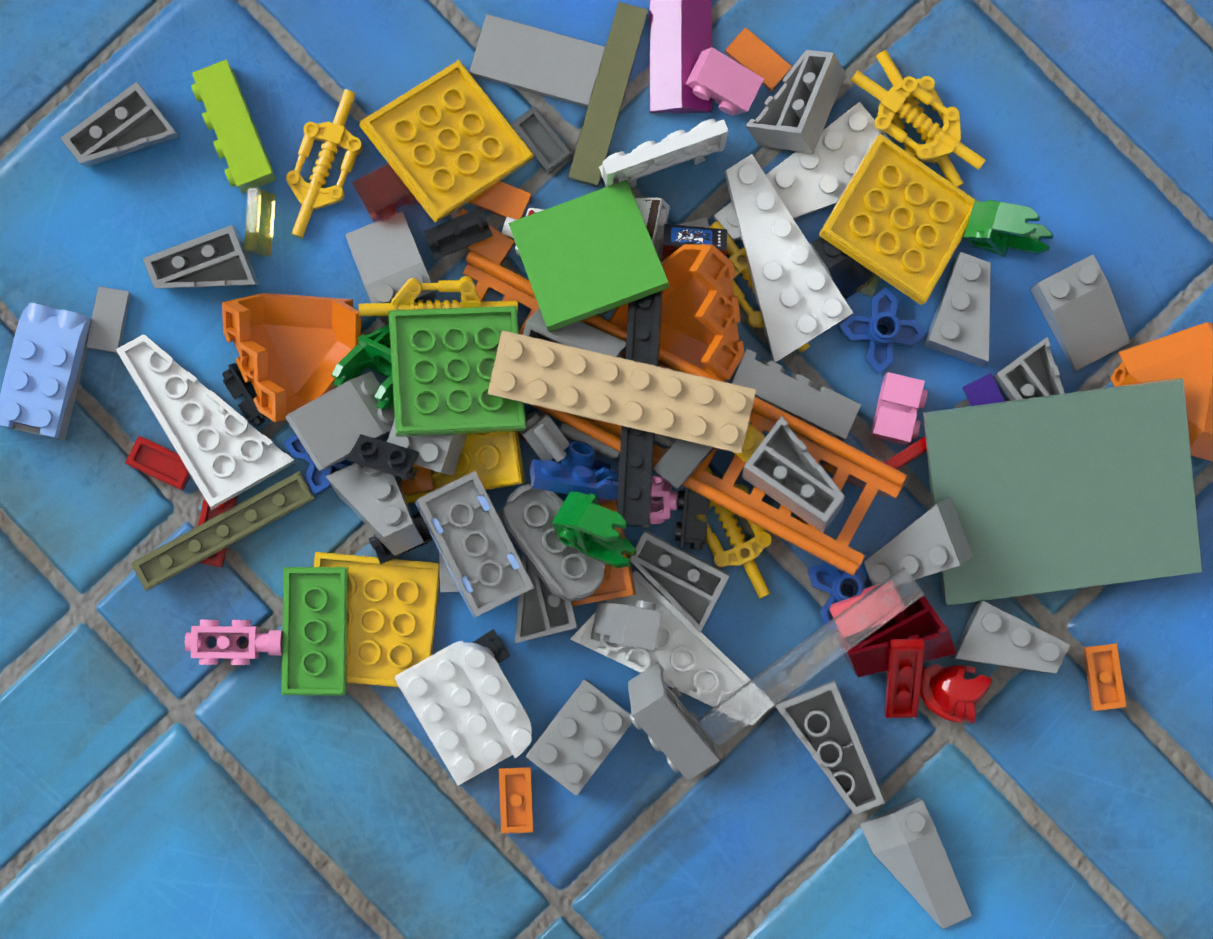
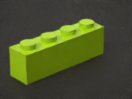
M227 59L193 72L192 75L195 83L191 85L197 102L203 101L206 112L202 113V116L209 131L214 129L218 140L213 141L220 159L225 157L229 168L224 171L231 187L237 186L243 194L276 181V176L233 68Z

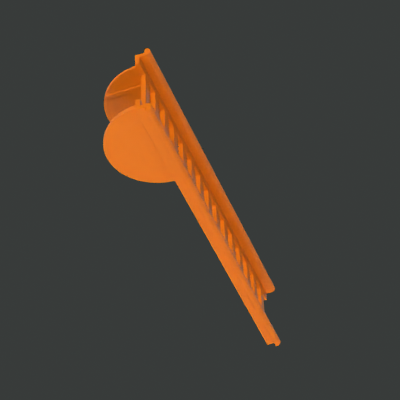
M471 250L466 257L468 264L463 274L477 281L475 290L480 301L484 300L491 288L504 295L502 301H517L531 309L519 331V334L523 335L526 321L539 309L530 281ZM598 315L581 320V322L625 342L627 340V330ZM660 348L659 367L726 382ZM755 397L749 420L753 427L761 433L764 431L769 433L780 417L783 416L789 428L804 443L807 451L816 463L820 464L827 473L834 475L832 481L840 491L846 482L863 489L837 539L835 540L820 532L797 515L795 518L791 517L793 512L783 505L778 510L763 502L762 500L766 494L754 486L750 494L734 487L746 464L736 455L722 480L706 472L718 448L712 450L683 486L854 576L865 555L848 547L876 494L884 497L891 496L897 499L908 475ZM530 404L620 452L622 425ZM654 444L653 468L669 448L664 450Z

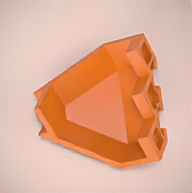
M684 244L661 262L670 288L663 290L660 348L722 380H729L744 355L743 341H739L737 323L741 322L738 296H734L732 277H735L734 263L713 244ZM629 303L616 307L608 321L627 330Z
M260 293L222 302L223 333L228 343L234 342L240 355V357H237L236 362L245 383L251 381L256 391L257 397L253 401L257 410L275 423L287 420L285 417L289 413L333 390L335 387L333 383L336 378L332 377L331 374L337 363L359 344L358 337L364 335L361 333L362 318L359 316V311L353 308V299Z
M1206 322L1118 352L1123 362L1110 377L1114 387L1177 378L1184 380L1191 456L1213 462V324Z

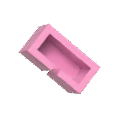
M711 47L701 52L686 85L693 89L692 93L704 100L712 98L714 102L719 104L718 108L722 112L735 116V114L739 115L748 112L764 78Z
M890 372L884 375L870 437L907 445L911 442L912 438H917L921 421L916 420L918 408H924L928 390H923L925 381Z

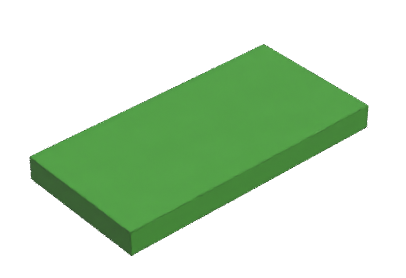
M283 567L281 695H347L348 567Z

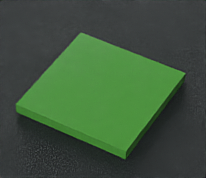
M627 180L508 223L548 332L670 288Z
M517 306L389 311L396 437L525 431L524 402L487 394L502 330L519 334Z

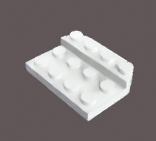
M709 119L692 128L690 132L686 133L685 130L673 132L657 144L655 141H648L639 145L629 154L625 155L624 151L614 153L602 162L599 169L606 187L627 180L630 188L636 187L638 178L691 159L694 165L705 161L704 156L723 151L729 131L724 119L718 122L715 119Z
M458 641L394 676L396 683L458 786L511 755L515 758L518 757L532 741V727L526 709L522 706L496 661L494 654L487 647L476 643Z

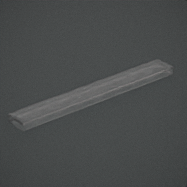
M902 567L698 719V723L714 743L720 746L925 594L906 568Z

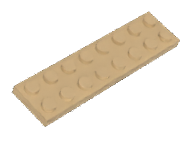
M502 330L487 394L742 453L757 389Z

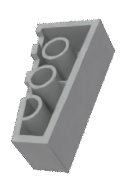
M749 349L746 350L731 384L757 389L755 397L842 442L846 440L861 404L823 386L817 390L813 388L815 383L810 379L793 373L791 376L785 374L782 365L772 360H769V362L762 361L761 363L755 360L757 353Z
M836 680L776 703L775 707L786 719L794 733L805 745L854 815L885 803V798Z

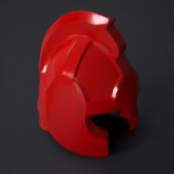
M939 664L928 668L923 666L920 696L925 705L936 715L952 722L962 723L966 721L974 724L977 715L975 704L985 696L992 683V679L985 675H979L974 679H965L966 672L975 674L976 670L975 667L966 665H950L943 668Z

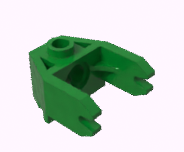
M987 200L986 202H974L964 238L972 247L1005 257L1007 249L1034 254L1048 251L1050 249L1049 245L1040 241L1043 238L1052 239L1054 235L1044 225L1028 222L1040 221V216L1031 207Z
M389 325L375 330L371 334L359 336V344L337 363L331 374L332 377L336 378L333 383L336 387L358 377L367 367L388 377L380 385L374 396L375 399L379 400L376 407L381 410L390 409L394 405Z
M569 492L552 522L558 540L566 546L574 547L588 557L615 568L629 567L631 564L630 560L623 555L635 556L637 553L631 542L622 538L620 533L614 530L616 527L620 529L627 528V524L620 513L600 506L594 494Z

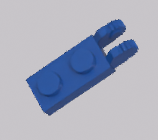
M533 459L530 467L532 488L569 494L570 491L594 494L598 499L613 501L618 497L619 475L616 473V470L601 468L595 471L584 466L574 467L558 464L552 460L541 461Z

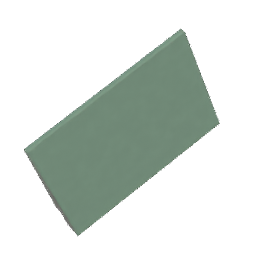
M1182 378L923 413L932 508L951 496L973 557L962 565L940 572L942 596L946 605L1202 572L1185 389Z

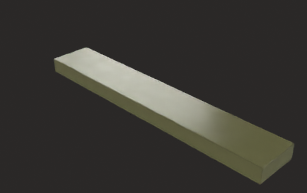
M618 2L568 175L569 180L594 187L599 186L602 176L599 166L602 165V162L608 155L647 19L648 9Z
M298 471L133 561L131 565L145 591H149L315 500V497L302 473Z

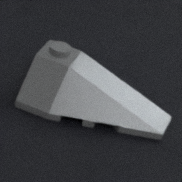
M914 798L859 823L872 853L942 929L972 916L938 832L922 799Z

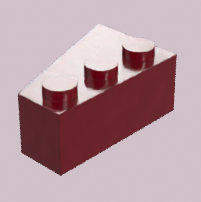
M920 589L901 598L905 610L845 637H842L840 631L835 634L845 659L858 678L888 671L890 641L893 639H923L925 645L923 662L957 654L949 630Z

